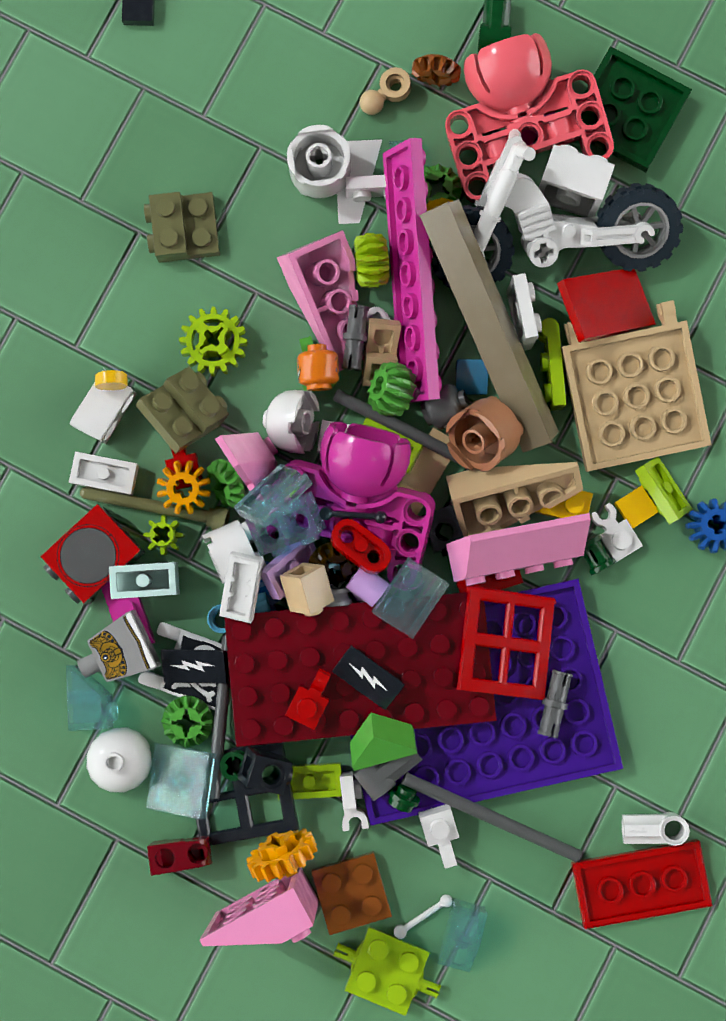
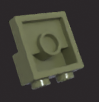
M171 192L149 195L150 204H144L146 223H152L153 234L147 235L149 253H155L159 263L220 256L213 192L190 195Z
M190 366L167 378L161 387L141 397L136 403L137 408L175 453L180 452L220 427L229 415L225 400L221 396H214L207 388L205 376L200 372H194Z

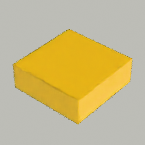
M642 485L614 502V505L624 520L627 519L632 529L658 513L657 507Z

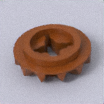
M428 54L416 58L412 63V75L417 77V80L420 82H427L428 85L434 84L439 87L441 85L451 86L460 79L461 67L446 56Z

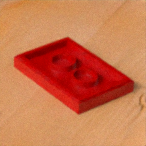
M619 269L563 279L557 283L579 343L648 329L656 325L635 269H632V271Z

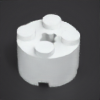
M326 125L308 126L298 133L288 147L287 161L290 177L302 195L313 198H327L345 189V177H350L351 173L350 149L346 139L335 132L333 128ZM321 159L323 164L317 165L316 160Z
M236 520L202 535L204 543L211 541V544L207 545L209 548L208 552L222 583H225L229 554L232 551L263 558L261 552H254L250 545L253 543L254 537L246 521L240 523Z

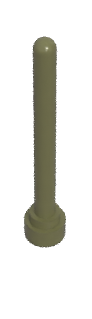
M83 487L80 490V496L83 499L204 522L206 526L211 527L212 531L229 523L230 508L216 506L215 509L209 508V511L194 508V513L188 514L186 506H183L181 513L175 514L176 504L173 503L170 507L165 508L163 506L165 502L91 487Z

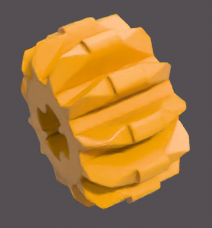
M179 460L175 461L174 469L176 474L170 468L165 467L163 473L169 480L165 478L157 479V484L166 486V489L157 492V496H169V499L163 504L165 508L170 507L173 502L177 503L175 514L181 513L183 505L186 506L188 514H193L194 506L192 502L200 508L205 506V502L198 495L204 497L211 495L210 490L201 488V486L209 484L211 479L204 478L200 480L198 478L205 470L202 466L195 473L191 472L193 461L190 460L187 461L185 470L182 469ZM179 479H183L185 484L191 483L192 489L188 491L189 495H184L183 491L177 492L176 486L180 484Z

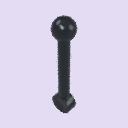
M325 506L319 512L323 520L341 517L375 520L380 524L387 520V514L384 511L376 513L333 511L331 507Z

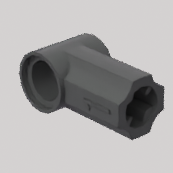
M417 753L357 770L353 775L370 798L375 801L396 784L397 779L422 761V758Z

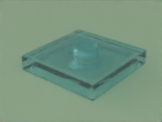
M162 743L155 744L146 808L195 819H206L215 753Z

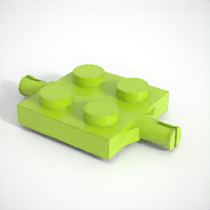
M370 926L367 929L363 942L356 950L338 942L333 956L351 963V973L345 986L346 992L406 1016L411 1001L418 991L435 999L439 995L438 992H440L441 985L424 979V967L430 953L428 950Z

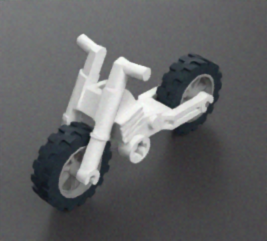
M512 129L509 132L508 140L501 156L495 162L480 199L475 202L476 207H471V205L462 206L484 259V251L493 250L492 256L486 263L494 282H501L504 279L506 270H510L513 262L511 259L515 253L513 237L507 225L500 217L504 206L512 209L518 229L522 233V247L535 266L542 268L552 265L556 261L559 251L564 248L600 246L605 256L617 267L621 266L627 271L636 269L638 272L647 271L646 268L648 267L656 268L660 266V262L664 259L668 260L673 255L671 251L674 247L677 248L681 241L679 234L683 233L682 214L677 208L675 201L662 189L647 183L645 185L633 183L630 184L631 187L625 188L623 186L617 189L616 194L613 196L609 195L604 202L606 204L603 208H599L597 216L575 217L552 214L549 202L535 182L529 176L518 171L523 159L531 161L536 156V151L526 145L518 129ZM649 206L643 216L637 212L636 207ZM656 210L660 221L647 223ZM659 228V231L653 240L650 236H654V229ZM490 237H492L493 243L488 244ZM644 239L649 242L646 246L638 248L639 243H644ZM430 241L429 246L433 253L431 265L434 272L443 281L444 285L451 289ZM621 244H632L631 248H626Z

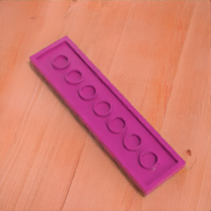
M409 138L383 153L394 320H398L401 323L397 358L398 363L406 365L416 375L414 384L417 388L413 392L414 399H411L410 403L440 399L442 388L437 362L440 352L435 334L437 315L433 305L435 283L431 277L433 253L429 246V236L419 216L427 212L426 198L428 195V185L424 178L426 154L424 149H422V138Z

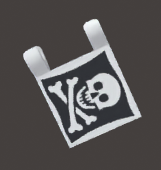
M165 622L160 623L157 629L158 635L177 641L174 649L221 650V643ZM150 671L140 673L138 682L178 697H197L204 701L210 709L215 710L218 684L164 683V678Z

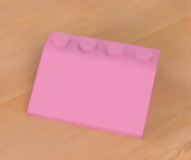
M302 867L297 869L298 873L289 878L284 876L280 880L277 878L215 912L200 938L202 946L282 944L289 939L296 943L307 937L311 933L309 928L314 926L319 899Z

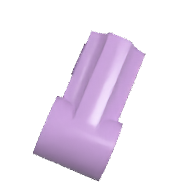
M359 568L346 588L351 591L349 596L357 602L363 600L373 607L383 595L389 583L379 575L366 573Z

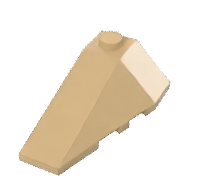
M577 462L493 467L488 471L474 468L446 476L456 517L464 537L505 529L518 521L523 524L531 519L530 515L541 508L550 509L583 491Z

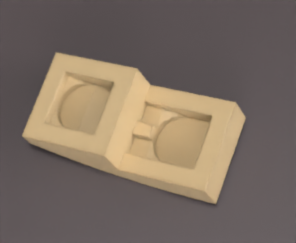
M368 319L366 333L368 340L365 343L362 386H371L370 380L374 378V371L379 369L383 362H398L396 354L401 331L400 321Z

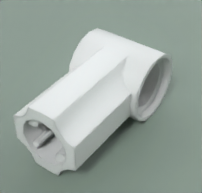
M674 812L663 814H622L621 825L624 844H669L677 846L686 842L689 837V825L681 816ZM673 820L680 823L679 833L672 837L666 836L664 831L666 824Z

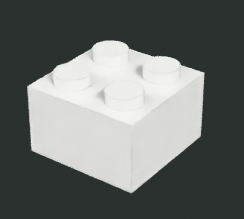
M554 144L539 189L550 206L583 217H593L603 201L615 165L608 163V160L602 156H588L579 153L576 148L570 145L558 146Z

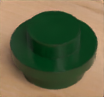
M401 783L398 786L394 785L388 791L390 796L388 799L389 804L407 813L412 812L413 808L419 805L420 798L416 795L417 791Z

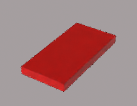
M698 839L686 841L677 846L668 844L571 862L584 929L713 906L701 844Z

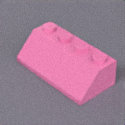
M581 514L474 534L450 542L446 546L454 582L465 580L466 586L486 582L485 576L495 574L496 580L514 577V570L524 568L525 574L544 571V564L553 563L554 569L573 565V558L584 556L591 521L590 514Z

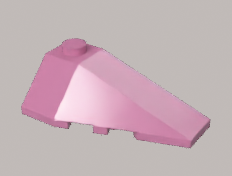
M342 230L277 257L288 286L319 344H326L327 350H332L338 354L339 371L343 370L341 368L345 349L343 333L347 332L349 305L354 304L357 307V301H359L358 290L355 289V258Z

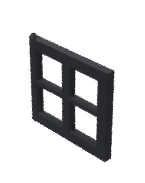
M283 742L241 746L224 750L225 755L234 750L245 752L247 747L281 754L286 757ZM211 752L193 756L190 753L185 755L199 837L209 836L210 846L268 836L275 832L279 834L300 829L291 783L285 787L284 794L279 795L283 819L254 824L249 796L269 792L247 788L240 780L232 781L233 790L220 792L219 799L206 798L200 767L210 765ZM231 757L229 760L232 763L230 770L233 773L237 770L240 771L241 759L232 760ZM235 799L240 827L211 832L207 804Z

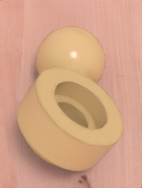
M397 67L386 70L380 78V89L377 91L367 90L361 95L359 103L362 111L368 115H376L383 109L386 99L391 102H400L407 98L411 91V81L408 73ZM395 83L401 85V88L397 91L390 89Z

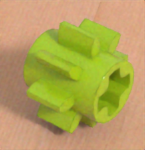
M165 515L161 516V522L159 523L151 520L148 521L152 528L150 533L146 532L143 536L150 538L152 541L148 546L149 550L152 551L159 546L163 556H166L167 548L172 547L175 550H179L176 542L178 538L185 537L184 534L176 531L180 524L179 521L175 520L169 525ZM160 529L165 531L170 529L167 534L170 538L169 541L160 540L158 542L161 537L158 533Z

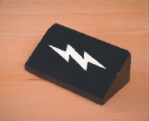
M350 645L332 670L334 674L384 710L387 709L405 685L352 645Z
M161 649L164 683L228 684L229 663L227 651Z

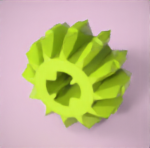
M365 233L364 235L356 236L353 244V253L358 284L361 287L369 286V288L386 285L390 277L387 240L382 234Z

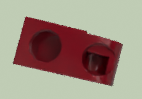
M209 836L159 840L147 846L151 876L212 864Z

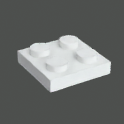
M524 273L512 276L507 289V297L513 326L525 351L532 349L536 339H538V333L542 332V324L539 313L534 314L532 302L535 301L533 283H527L526 274Z

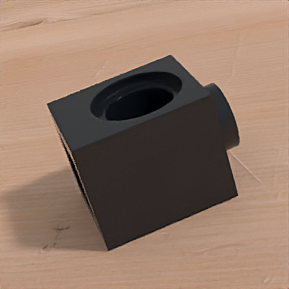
M452 505L435 511L428 538L433 553L441 551L444 557L448 555L446 544L464 538ZM440 524L450 526L453 531L452 538L448 541L439 540L435 535V528Z
M247 747L237 778L247 788L283 795L285 787L291 783L293 777V763L284 755ZM273 765L272 773L267 777H262L265 768Z

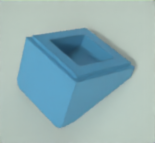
M458 359L456 361V388L458 391L464 390L466 395H487L488 372L483 360Z

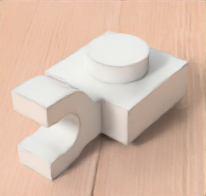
M353 771L342 772L340 775V785L344 810L343 831H349V820L352 817H358L362 822V829H368L367 815L364 811L357 809L356 799H362L361 784L357 779H354Z
M445 804L418 812L428 847L438 844L445 869L456 866L457 862L450 840L459 838L451 807Z

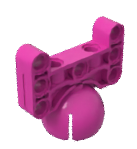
M344 422L330 423L321 441L320 458L322 466L296 459L287 463L278 471L264 533V545L268 551L273 554L282 553L299 538L300 530L331 539V532L334 526L343 518L332 517L329 520H323L319 512L325 506L331 507L333 511L361 513L384 511L388 517L386 522L381 524L375 520L352 519L360 523L389 547L391 551V560L387 569L389 582L397 588H406L413 584L421 570L436 504L431 495L425 492L401 486L398 488L397 486L405 476L410 464V441L406 438H400L396 433L368 425L352 423L347 428V424ZM290 469H295L300 473V483L291 481L289 478ZM283 500H288L293 504V514L287 513L283 509ZM413 502L422 503L426 508V515H416L412 511L411 504ZM276 530L286 534L287 544L277 540ZM349 533L341 535L343 542L350 543L353 541ZM404 534H414L419 540V545L415 547L408 545L404 540ZM397 565H407L411 570V576L405 577L400 575Z

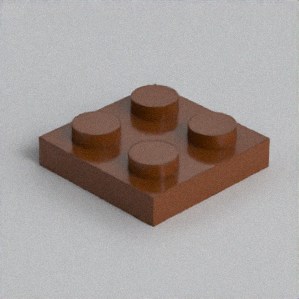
M374 851L312 869V876L329 935L392 917Z

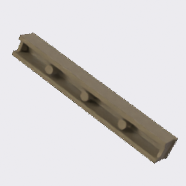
M460 200L446 202L419 215L498 397L502 403L512 410L517 420L523 425L524 430L519 442L522 452L524 453L552 443V439L559 433Z

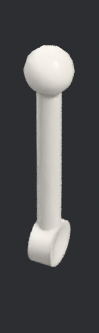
M446 894L442 895L440 901L405 925H397L394 928L395 937L403 939L409 929L442 907H450L453 902L452 897Z

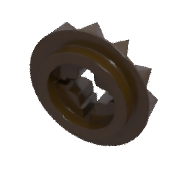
M331 542L318 547L311 554L308 561L311 564L324 565L330 585H334L337 588L339 583L343 581L349 582L350 577L358 570L357 565L338 552ZM327 560L336 565L339 564L340 569L329 568Z

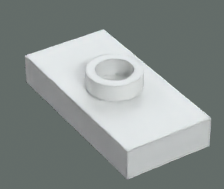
M235 551L229 554L219 616L251 623L254 620L264 558Z

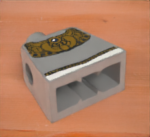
M136 610L125 613L87 640L92 654L77 660L78 667L85 678L101 671L106 682L152 670L162 665Z

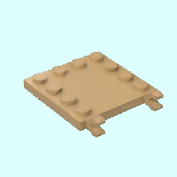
M673 300L656 305L657 314L662 326L579 343L571 322L564 324L569 345L561 347L562 359L586 472L711 446L687 320L677 322Z

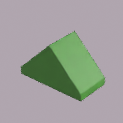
M370 713L350 741L353 770L356 771L417 754L413 726L405 722Z

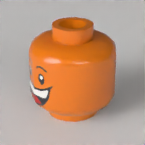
M326 344L307 345L308 351H304L297 356L299 383L306 386L307 391L331 390L332 385L339 381L338 354L332 350H327Z

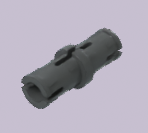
M354 304L349 305L347 332L343 333L345 349L342 369L362 371L364 343H367L368 336L365 335L369 311L367 306L358 305L356 307Z
M552 670L547 698L542 700V704L545 706L538 734L558 739L563 712L568 709L569 705L566 703L571 678L573 677L572 674Z

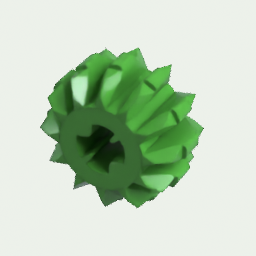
M383 362L380 368L374 371V378L370 380L371 386L367 391L370 395L368 404L372 406V410L384 416H401L404 410L409 409L411 399H414L413 392L417 388L414 384L416 375L406 365L398 362Z

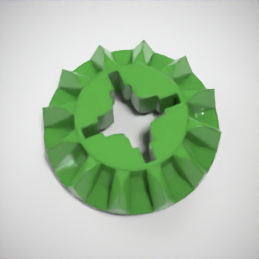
M438 163L435 166H426L424 168V178L428 185L426 204L429 200L440 199L441 197L454 201L460 200L462 193L459 176L453 172L451 167L447 168ZM444 179L442 189L445 192H437L436 195L430 198L432 186L429 183L437 184Z
M217 459L211 462V465L207 467V473L209 474L207 478L211 479L210 490L214 491L216 499L221 500L225 507L235 508L241 505L245 499V488L240 476L226 460Z
M181 696L174 699L164 709L161 720L164 735L168 736L173 744H178L185 748L200 745L208 738L213 728V715L210 708L197 697ZM186 709H188L190 720L200 722L192 725L187 734L184 725L177 722L184 718Z

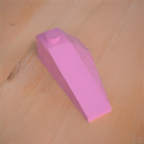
M258 432L220 435L215 439L251 494L254 495L262 509L266 508L269 504L277 468V461L273 456L278 453L276 447L269 437L262 439Z

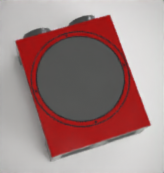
M96 504L40 557L47 563L43 566L46 572L55 580L60 578L68 586L65 592L77 604L80 601L84 604H91L94 601L92 597L110 581L109 566L127 565L131 560L137 561L146 552L103 506Z

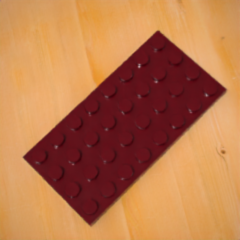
M468 592L377 601L373 607L366 602L352 603L344 606H325L323 611L315 616H305L302 613L290 612V610L259 612L254 614V620L251 623L224 617L236 747L355 735L370 713L411 724L414 729L497 721L494 694L457 690ZM481 601L478 632L488 634L485 602ZM350 645L405 684L386 710L332 672ZM476 646L472 678L492 680L489 647ZM319 668L331 673V677L321 694L330 700L315 730L285 716L300 684L310 688Z

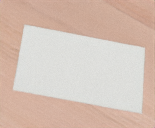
M383 139L347 141L351 160L350 176L374 175ZM345 187V189L337 193L339 224L360 223L366 202H355L353 198H346Z

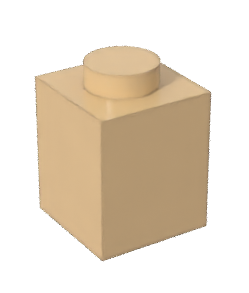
M302 563L280 575L290 612L302 613L305 616H315L320 614L325 606L334 602L324 565Z

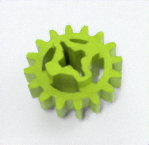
M212 306L210 314H206L201 308L199 309V318L196 319L192 315L188 317L191 322L190 327L185 325L181 327L182 331L187 335L186 337H180L179 342L187 347L183 348L180 352L183 357L191 356L187 363L190 367L198 364V372L203 374L207 368L211 376L215 377L217 369H221L226 375L228 374V365L231 364L235 368L238 367L237 356L240 358H245L246 356L245 352L240 349L248 345L247 339L240 337L246 333L245 327H237L240 322L239 318L234 316L229 319L230 313L227 309H224L220 315L214 306ZM212 322H217V323H219L217 326H207V325H206V324L212 323ZM197 333L199 335V343L195 346L196 349L194 350L193 340ZM233 334L234 345L232 350L228 348V340ZM210 337L215 340L218 339L219 345L215 347L213 344H209L208 339ZM210 357L221 358L218 361H207Z

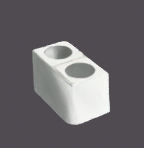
M94 382L73 415L70 425L106 444L137 393L129 386L121 390H100L95 388Z

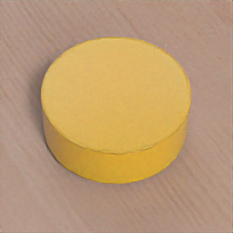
M106 370L95 374V388L121 390L128 387L127 374L123 371Z

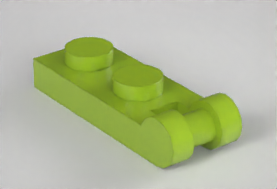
M546 318L541 323L542 332L538 333L539 341L544 343V353H540L541 372L546 371L547 384H543V396L546 403L549 402L550 411L563 410L566 406L559 324L553 318Z

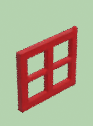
M468 586L466 588L468 593L457 690L543 700L546 692L556 600L552 597ZM481 601L506 604L503 636L478 632ZM515 606L540 609L537 640L512 637ZM476 646L501 649L498 681L472 678ZM510 651L535 654L532 685L507 682Z

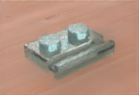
M280 464L242 498L234 508L239 516L255 524L260 523L262 527L266 528L313 483L307 474L301 475L299 471Z
M408 557L372 612L413 639L450 584Z

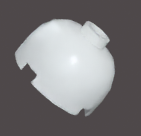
M290 390L277 395L272 400L268 409L263 414V426L266 428L271 442L282 451L305 454L304 451H310L313 448L319 431V421L313 423L314 411H319L316 396L312 391Z
M113 728L101 733L92 742L87 753L86 767L90 778L100 788L109 792H126L138 787L148 777L152 767L148 741L139 732L130 728Z

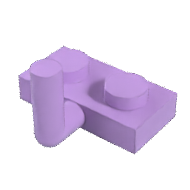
M302 535L262 569L261 578L272 599L281 600L286 598L280 575L302 563H308L311 554L316 550L310 536Z

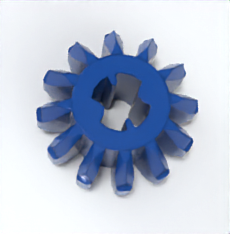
M716 498L710 499L708 505L703 501L697 504L698 511L692 510L688 513L689 517L695 522L685 524L686 529H694L695 531L694 534L688 537L689 540L700 539L698 549L704 550L709 546L710 553H717L719 546L726 550V502H723L720 506ZM713 521L714 524H719V530L714 531L713 528H709L708 522Z

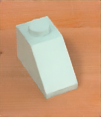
M177 562L109 566L111 599L180 594Z

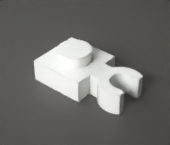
M608 503L604 506L608 512L606 520L600 519L596 512L590 514V517L595 525L604 529L605 532L600 534L602 536L601 543L611 558L614 557L616 562H618L643 545L627 519L620 523L616 521V509L612 504Z

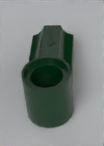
M484 0L482 24L480 23L478 53L480 49L511 37V26H509L511 0Z

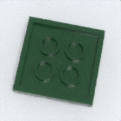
M610 46L594 77L614 141L612 155L646 173L692 89ZM588 87L586 88L584 94L589 91ZM585 111L581 114V119L586 125L597 123V116L594 112ZM594 141L591 143L606 151V147L602 142Z

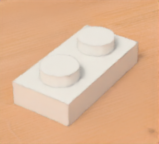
M385 175L345 177L346 198H353L355 202L370 201L371 197H384L386 200Z
M75 452L69 483L133 496L139 464Z

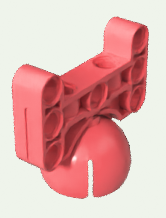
M538 33L532 35L522 34L495 42L480 49L478 55H469L464 61L466 84L471 94L479 103L451 112L446 118L445 130L463 193L466 199L472 203L479 200L481 195H473L468 189L469 184L474 180H481L486 185L489 178L488 169L493 168L496 160L500 158L508 140L509 132L512 129H518L521 133L530 130L536 134V143L527 145L532 147L536 154L552 149L554 144L560 146L578 140L582 153L585 155H594L590 150V144L594 141H600L605 145L606 154L602 157L608 159L613 152L614 141L594 75L582 69L556 77L554 80L550 79L552 71L551 54L545 40ZM582 80L587 83L589 91L585 94H577L572 88V83ZM566 108V110H563V111H560V112H557V113H554V114H551V115H548V116H545V117H544L545 114H548V113H551V112H554V111H557V110ZM585 111L594 112L597 116V123L586 125L581 119V114ZM456 120H464L468 125V129L463 134H455L450 128L451 124ZM502 128H506L505 130L483 137V134H487ZM465 150H472L476 153L477 160L471 165L463 164L459 159L460 154Z

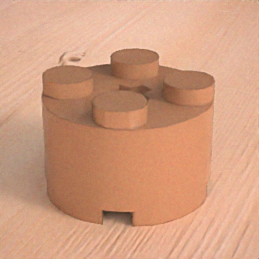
M490 396L475 401L450 419L446 427V433L449 432L450 441L447 443L452 457L462 467L469 470L475 468L488 471L517 449L524 429L521 422L517 420L515 414L497 397Z

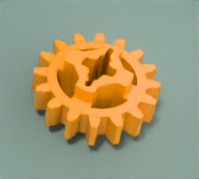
M306 828L300 831L290 830L280 834L275 832L266 837V842L258 844V849L250 852L252 856L246 859L247 867L253 879L256 878L257 882L264 879L266 882H270L277 877L280 880L284 876L289 878L298 873L297 869L299 867H305L307 860L314 858L313 853L318 851L317 844L311 831L307 832Z

